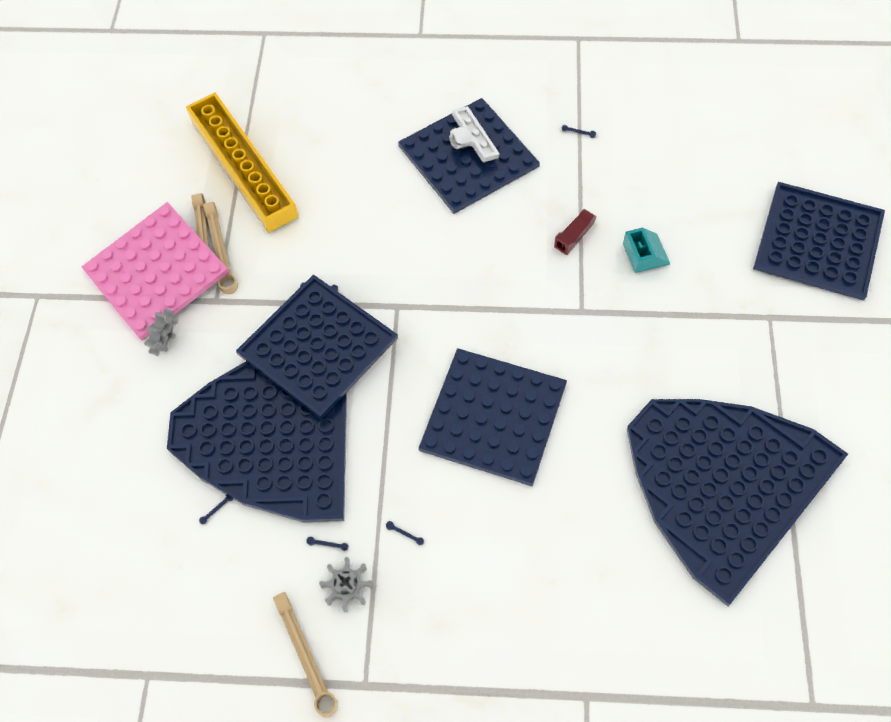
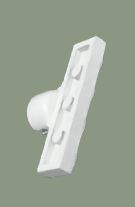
M469 107L453 110L452 116L459 127L450 131L449 139L452 147L461 149L472 146L482 162L498 159L499 152Z

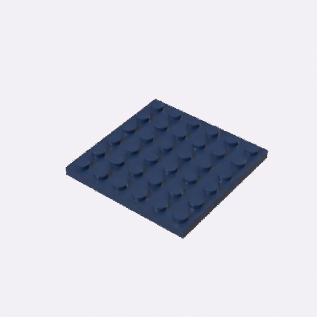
M483 98L467 106L499 152L498 159L482 162L472 146L461 149L453 148L449 139L450 131L458 128L459 125L452 116V113L398 141L400 149L453 214L540 167V162Z
M778 181L753 269L864 301L867 297L885 210Z
M313 274L236 350V353L322 419L398 339V334Z
M457 348L418 449L421 452L533 487L567 380Z

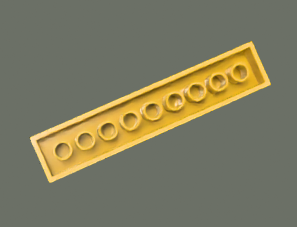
M216 92L185 106L190 120L268 233L299 217L296 204Z

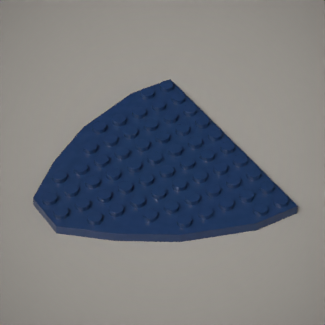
M244 362L206 384L170 412L166 449L205 483L242 505L303 523L344 521L347 393L320 419L257 369Z
M651 399L626 429L635 474L654 523L692 578L728 607L848 455L843 449L810 427L752 406L703 399Z

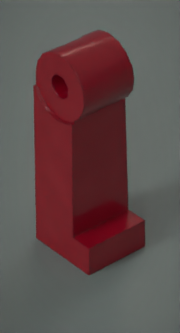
M583 209L578 217L562 233L559 232L555 236L554 247L568 255L592 227L596 220V215Z

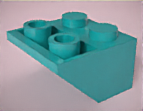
M643 227L625 232L623 246L635 273L670 265V261L657 233Z

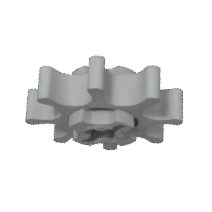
M164 308L163 314L155 313V322L147 326L149 338L144 342L145 346L150 347L148 353L159 356L160 350L168 351V342L175 338L176 335L173 329L178 323V319L173 318L174 311Z
M349 557L344 558L345 566L341 570H335L331 564H328L327 569L333 573V577L330 581L319 582L322 589H332V594L325 599L326 604L330 606L334 600L341 599L343 601L342 609L345 613L348 612V603L352 599H357L361 605H365L366 601L360 596V591L365 587L373 588L371 580L362 581L360 579L361 574L367 571L366 565L363 563L359 569L352 570L349 568ZM341 580L347 584L350 583L352 590L347 586H343Z

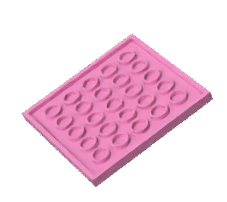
M168 202L82 266V269L141 341L149 335L147 326L155 322L156 312L163 314V310L166 308L174 311V315L229 273L227 267Z

